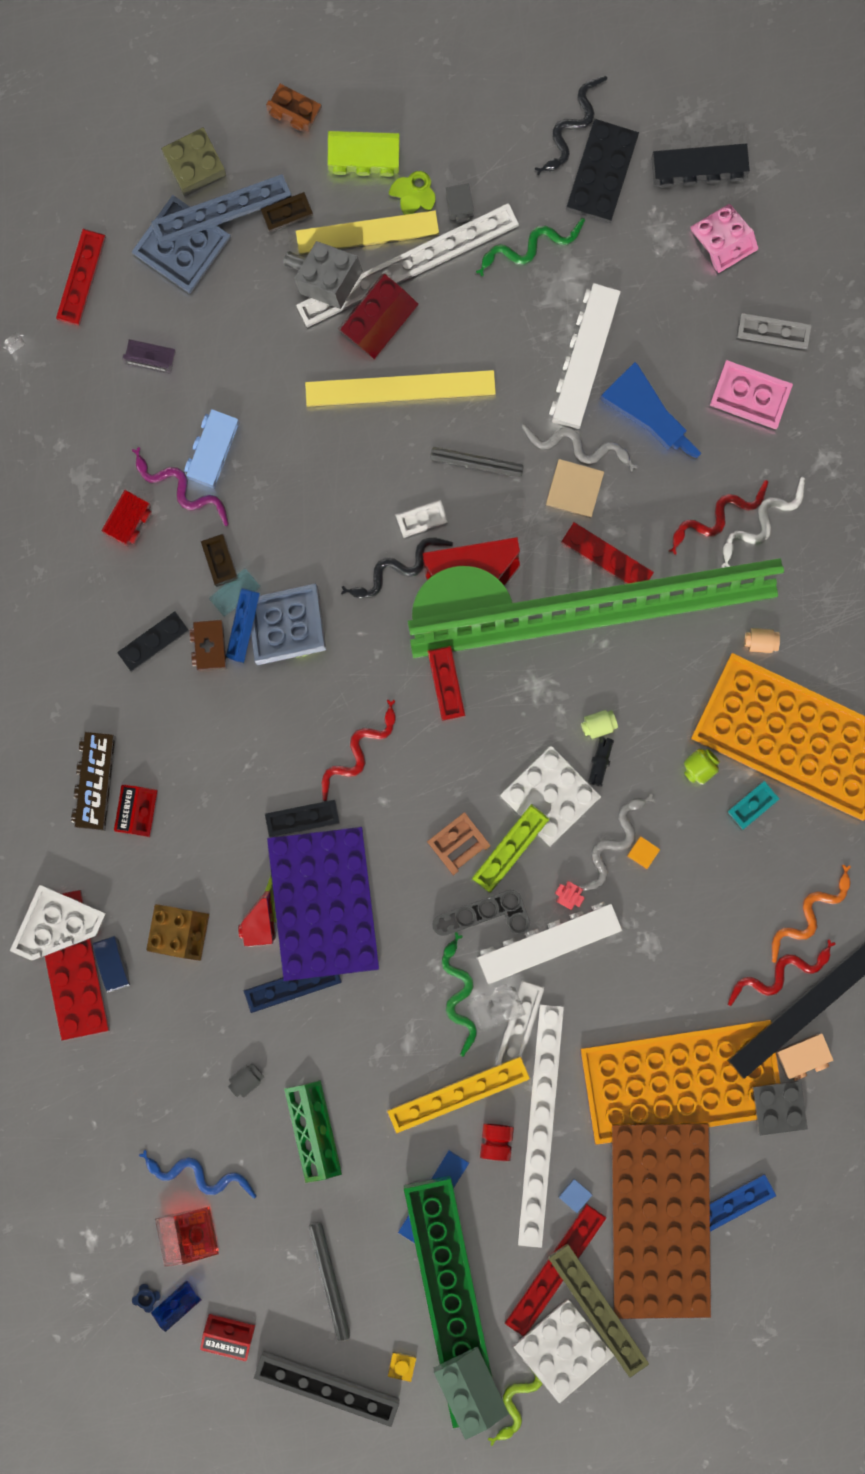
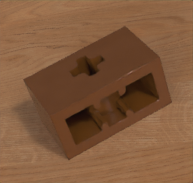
M223 621L193 622V628L189 629L190 642H195V652H191L192 666H197L198 672L227 669ZM206 640L214 644V647H210V652H206L204 648H201L202 645L206 644Z

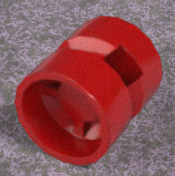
M484 1123L482 1138L486 1142L481 1144L480 1158L511 1161L512 1147L508 1143L513 1141L514 1127Z

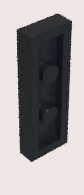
M174 611L117 653L128 669L133 672L185 635L189 630Z
M335 800L265 813L269 837L340 823Z

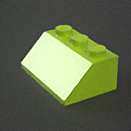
M328 131V171H333L335 175L356 172L360 176L380 173L381 176L391 177L394 176V173L399 174V133Z

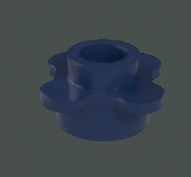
M141 1284L138 1294L132 1298V1303L144 1309L146 1313H150L154 1309V1303L160 1299L161 1295L158 1291L151 1290L147 1284Z

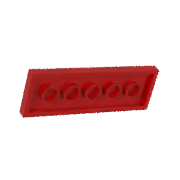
M81 890L62 893L84 904ZM91 938L46 955L45 961L61 1041L110 1031Z

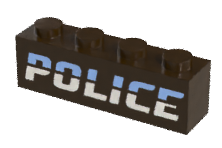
M85 732L84 737H80L79 751H83L82 761L77 762L76 774L80 775L79 785L75 784L74 799H77V808L72 809L71 822L75 823L74 827L106 831L115 735Z

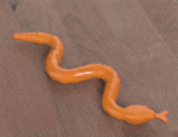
M842 865L845 871L839 881L840 893L838 895L817 891L805 898L803 911L808 922L807 929L783 928L777 931L772 942V962H777L781 945L780 940L783 937L789 936L795 939L807 940L815 934L817 919L812 908L815 901L837 904L845 899L850 888V878L847 873L851 868L850 865L847 868L845 865Z

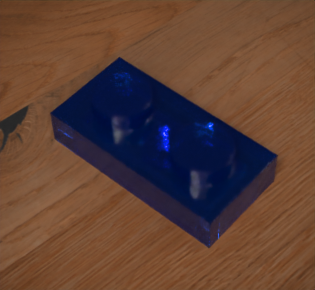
M186 1281L156 1307L151 1314L159 1327L166 1332L202 1299L192 1284Z

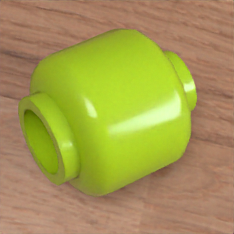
M697 749L684 761L686 768L684 774L692 783L697 781L705 784L719 772L718 764L720 761L709 749Z

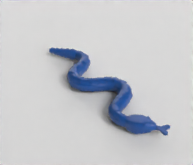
M144 1150L143 1154H139L140 1157L146 1159L149 1172L162 1181H170L178 1176L184 1168L190 1167L194 1170L199 1190L206 1195H216L223 1191L231 1181H237L253 1199L256 1198V1194L247 1179L238 1173H228L214 1186H209L205 1181L203 1167L196 1159L190 1157L181 1159L169 1172L163 1173L160 1171L159 1164L154 1159L152 1160L146 1156V1150Z

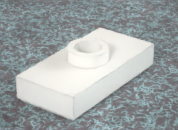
M441 500L396 515L403 538L448 523Z

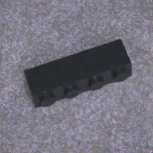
M747 143L653 151L651 157L654 185L660 184V187L664 188L674 186V183H683L686 186L695 185L697 181H707V183L713 184L721 182V179H730L732 182L744 180V177H748L750 172Z

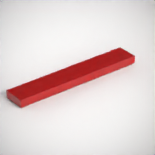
M586 1203L553 1253L568 1244L579 1259L607 1217ZM549 1259L504 1322L521 1336H525L563 1282V1279Z

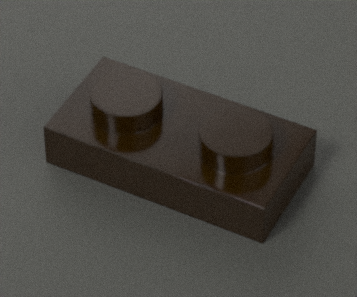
M305 192L261 209L269 233L313 216Z
M224 534L201 541L214 585L218 587L238 580Z

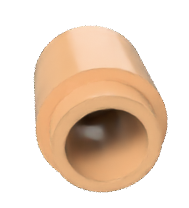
M750 628V633H745L744 646L749 648V652L772 653L779 650L780 633L774 632V629Z

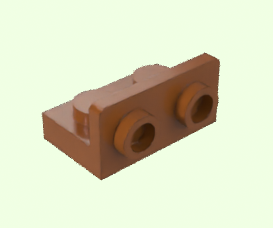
M280 83L271 101L268 100L266 107L269 115L277 120L283 118L289 121L290 126L299 131L304 129L309 132L322 105Z

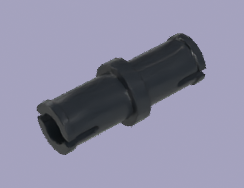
M599 737L595 757H592L591 760L593 765L587 783L597 784L596 786L602 787L606 768L610 766L611 762L609 757L614 743L613 739L607 738L606 741L605 737Z

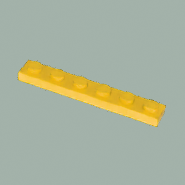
M519 1056L391 1108L387 1112L397 1134L529 1080L530 1077L522 1057Z

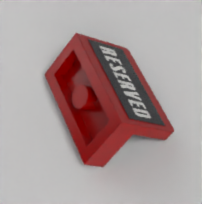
M121 785L114 831L150 837L158 790Z
M209 1314L200 1350L247 1361L256 1325Z

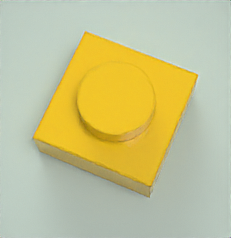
M393 1352L388 1377L411 1382L416 1357Z

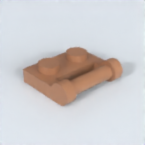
M465 812L427 841L453 876L459 872L458 869L476 854L483 849L487 850L491 847ZM474 836L478 842L455 860L451 861L448 858L449 854Z

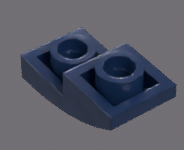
M113 936L93 943L97 964L106 991L111 992L130 986L126 963L122 960L118 938Z

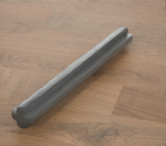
M316 1222L309 1225V1230L338 1341L349 1339L350 1334L321 1222Z

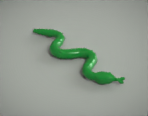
M585 218L580 219L567 237H562L553 228L546 225L537 226L530 232L528 250L525 255L517 254L506 245H495L484 255L482 268L477 270L476 273L484 276L483 270L493 263L498 252L503 253L516 264L531 262L537 253V240L540 235H546L560 245L570 244L578 237Z
M456 932L455 940L444 949L442 966L447 974L464 982V988L454 994L447 1001L446 1005L448 1018L456 1024L467 1027L469 1030V1036L466 1038L460 1056L464 1057L475 1042L477 1028L472 1020L459 1015L455 1011V1006L470 996L474 988L473 979L469 973L453 967L449 963V959L456 952L458 939L463 938L462 935L458 936Z

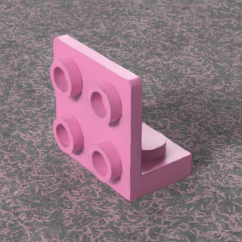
M731 204L724 206L691 226L693 234L710 253L713 267L718 273L758 250L754 231Z

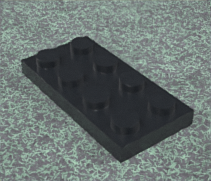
M594 118L567 203V210L611 223L639 132Z

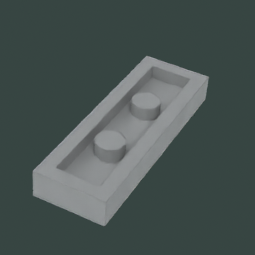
M741 313L737 338L807 350L811 325Z

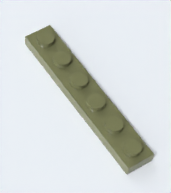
M566 1244L551 1254L548 1259L629 1378L648 1366V1361L570 1246Z

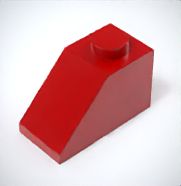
M270 891L264 892L238 926L239 937L243 939L244 946L273 944L276 938Z

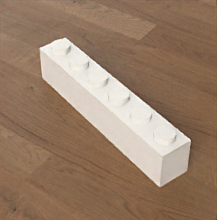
M593 283L592 290H586L583 300L584 303H587L586 310L579 313L576 325L580 326L578 334L573 333L570 347L574 348L571 357H566L563 370H566L567 373L565 379L560 378L556 392L560 393L558 402L553 401L549 413L553 415V423L577 430L580 429L621 291Z
M601 902L591 906L593 911L584 914L581 910L569 915V921L561 923L559 919L547 924L548 929L539 932L538 928L526 932V938L517 941L516 937L502 942L504 945L502 948L495 950L494 946L481 950L482 956L477 958L487 983L491 984L622 931L612 904L606 905L605 902Z

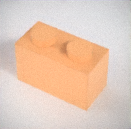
M817 1033L776 1051L786 1078H793L794 1081L806 1077V1072L814 1068L816 1072L829 1067L828 1063L834 1061L822 1033Z

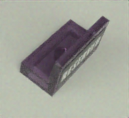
M129 339L126 354H123L122 360L128 365L171 374L176 350Z

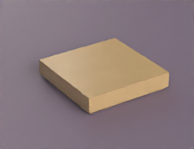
M558 459L546 506L591 518L604 471Z

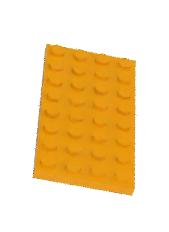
M731 653L691 739L854 818L864 821L865 716Z
M757 1021L580 1049L595 1145L612 1142V1124L708 1123L709 1127L757 1120L752 1087L780 1083L776 1052L745 1079L740 1077L727 1060L768 1026L771 1021Z

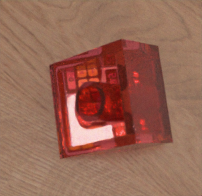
M210 1206L155 1219L164 1267L184 1265L219 1254Z

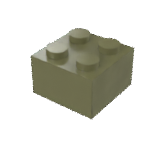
M204 127L161 148L163 156L184 197L226 176L225 169Z

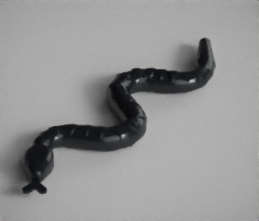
M607 76L589 80L579 88L577 97L585 111V117L580 120L563 119L556 123L553 128V139L561 151V157L559 159H551L543 168L536 167L535 170L538 171V176L541 171L550 172L558 169L560 165H563L568 160L570 153L562 137V130L565 128H585L593 122L595 113L593 106L586 97V92L588 89L608 79Z
M436 537L423 539L417 545L415 552L416 562L413 567H406L395 558H384L378 561L374 567V586L372 589L366 590L363 587H356L349 590L342 586L344 591L341 594L343 595L348 592L357 598L376 596L382 588L384 568L391 567L407 577L416 576L424 568L423 553L428 545L453 546V542Z

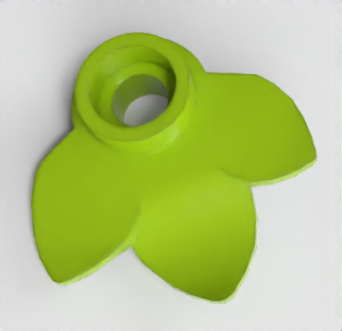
M415 171L409 177L398 178L389 189L390 196L401 198V210L404 215L415 213L420 206L431 211L435 204V193L430 188L431 179L424 171ZM422 180L424 184L421 187H417L415 181Z

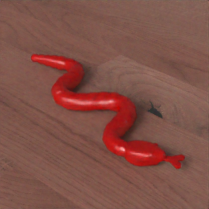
M765 480L753 502H747L733 494L721 496L716 502V524L713 527H707L696 520L689 519L684 521L673 535L674 546L669 552L673 551L674 555L677 554L676 547L684 540L687 528H693L705 536H716L721 533L726 524L724 509L728 503H732L747 511L756 509L764 500L768 481Z
M387 700L389 708L385 714L386 728L384 730L362 728L355 731L351 736L350 747L356 759L355 766H332L325 771L321 782L323 801H327L332 775L338 774L352 777L357 776L363 771L366 762L359 744L362 738L384 739L391 734L396 721L395 712L392 708L395 700L392 702Z
M830 940L827 941L828 947L820 952L815 965H809L796 955L787 954L779 958L775 965V982L772 986H766L753 977L742 978L734 986L728 1005H733L742 988L746 985L752 986L759 993L767 996L777 994L783 988L785 980L784 971L787 964H793L805 973H817L829 961L831 955L830 948L836 943H831Z

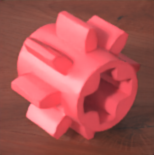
M567 881L565 886L560 884L555 892L559 896L556 902L570 910L575 905L580 907L585 897L581 896L583 889Z

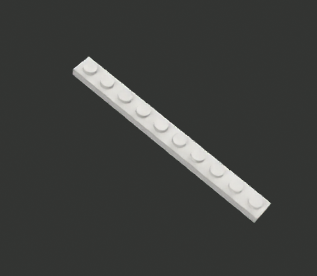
M508 203L362 273L341 309L312 298L297 304L296 307L306 328L358 304L382 274H386L395 283L399 284L518 227L519 223Z
M539 1006L518 1234L519 1246L542 1248L564 1011L562 1006Z

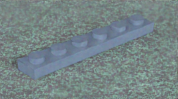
M283 174L153 220L151 221V226L161 246L290 198L292 194Z

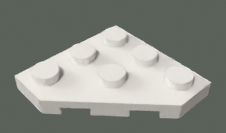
M39 885L10 951L33 961L97 936L106 913Z

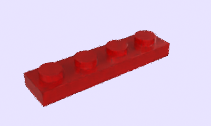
M573 522L561 541L562 544L625 584L648 581L654 573L575 522Z

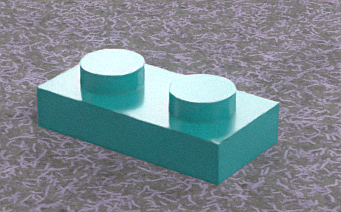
M763 781L727 812L739 827L744 830L775 804L779 798L768 784Z

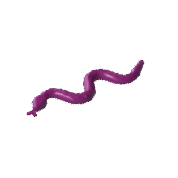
M140 447L137 450L132 449V452L137 455L136 468L146 481L157 483L170 476H175L178 479L177 501L182 508L191 511L199 509L208 503H213L217 507L222 522L225 526H228L225 506L217 496L205 495L194 501H189L186 498L188 480L185 472L177 467H168L151 475L147 471L148 466L145 459L139 455Z

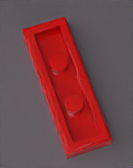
M451 646L428 650L442 721L465 716Z

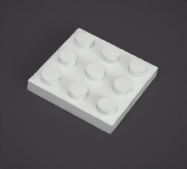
M552 746L500 795L520 817L533 804L550 818L538 833V836L549 847L601 798Z
M568 1299L512 1346L558 1403L567 1398L614 1356Z

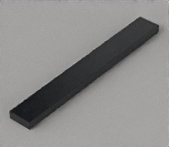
M865 942L727 1060L742 1079L751 1074L865 976Z

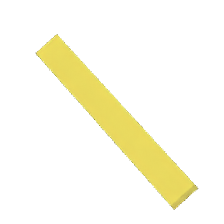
M494 370L305 382L307 407L489 396L496 394Z

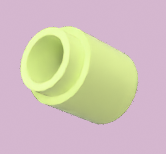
M603 710L585 716L584 722L581 723L584 735H589L591 739L612 733L614 729L618 728L612 710L608 712Z

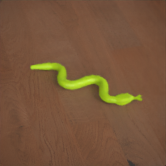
M535 1374L533 1382L513 1384L505 1390L503 1402L513 1418L514 1424L511 1427L501 1429L495 1438L489 1437L488 1440L491 1441V1446L494 1445L496 1440L511 1438L521 1427L522 1417L512 1402V1397L516 1393L537 1391L543 1384Z

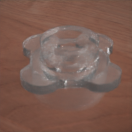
M14 333L4 340L6 345L2 348L4 350L7 349L12 354L26 344L22 339L24 336L22 334L17 336Z

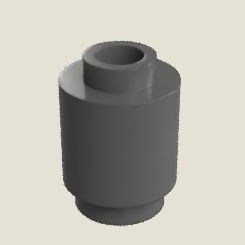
M251 1063L249 1066L245 1065L229 1079L231 1084L228 1087L236 1097L241 1095L244 1098L261 1084L264 1075Z

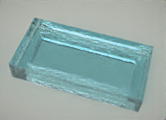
M246 568L237 574L238 580L225 584L209 598L224 617L237 607L242 588L256 592L261 587Z

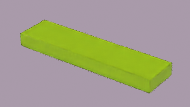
M531 804L472 879L491 893L550 818Z

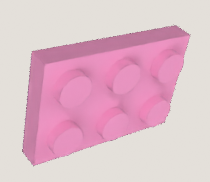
M726 360L709 406L776 430L793 384Z

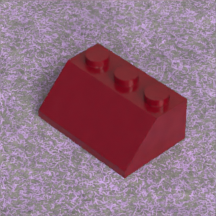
M382 274L340 325L338 330L375 359L419 304L386 274Z

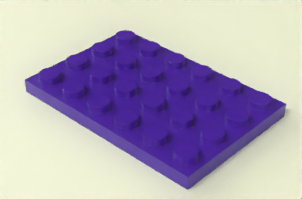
M362 827L267 838L284 981L379 970Z

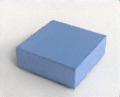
M573 1179L559 1195V1198L578 1213L591 1198L592 1194L578 1181Z

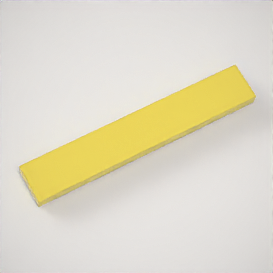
M436 210L296 230L299 255L309 254L316 241L341 250L439 235Z

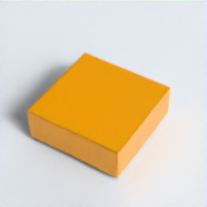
M640 836L627 857L648 869L660 849Z

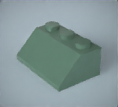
M478 1347L434 1367L436 1379L465 1440L489 1429L509 1414Z

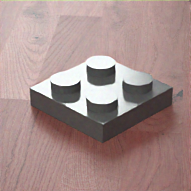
M801 1081L752 1087L760 1136L808 1129Z

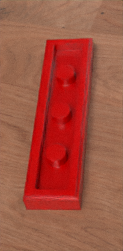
M82 229L56 316L57 320L80 326L106 235Z

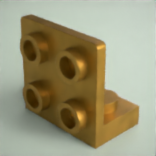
M155 904L146 950L201 961L209 914Z

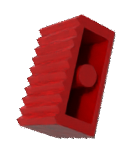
M124 490L101 531L103 534L127 547L130 543L135 544L141 533L138 531L142 522L146 524L152 514L150 503Z

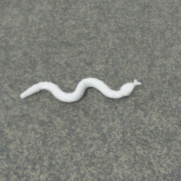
M804 477L800 478L794 501L786 502L779 498H768L762 501L758 508L762 527L760 534L755 535L745 531H735L729 535L723 547L725 563L722 564V568L725 566L730 567L728 560L733 556V543L735 540L741 539L749 543L759 544L765 542L770 537L771 524L767 514L770 507L788 511L799 507L804 498Z

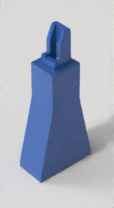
M636 362L601 395L600 400L648 430L667 450L671 447L677 450L680 447L687 455L698 458L701 455V452L684 436L687 430L666 410Z

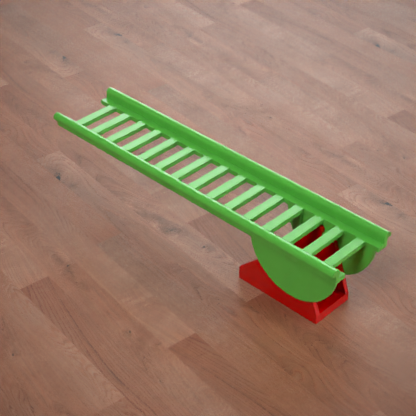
M518 537L423 553V561L427 581L416 595L412 609L413 620L408 621L410 636H415V639L410 640L413 658L428 656V650L451 646L452 652L776 598L778 597L776 578L764 580L765 576L784 573V567L782 566L781 558L512 603L505 585L520 567ZM753 578V582L741 584V580ZM730 582V585L727 587L717 588L718 584ZM706 586V590L693 592L694 588ZM683 590L682 594L670 596V592ZM659 594V598L646 600L647 596ZM636 598V602L623 604V600ZM612 602V606L599 608V604ZM589 606V610L576 612V608ZM565 610V614L552 616V612ZM542 614V618L528 620V616ZM513 618H518V622H513Z

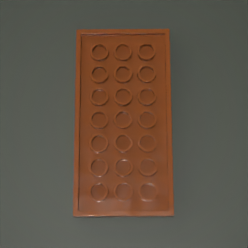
M612 1124L614 1313L619 1319L711 1318L709 1124Z

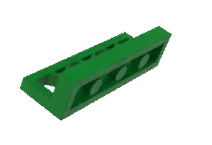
M321 1080L285 1088L284 1091L305 1183L326 1180L342 1175ZM295 1091H299L300 1104L295 1101ZM301 1115L305 1118L306 1121L305 1128L300 1123ZM306 1139L311 1142V1151L306 1149ZM312 1163L316 1166L318 1175L316 1176L312 1175Z

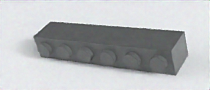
M264 1351L253 1378L392 1427L399 1407L400 1399Z

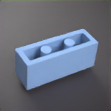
M212 409L210 415L205 414L201 425L204 428L201 437L197 436L193 445V450H196L193 459H188L184 470L187 472L186 476L189 480L215 489L240 424L237 418Z

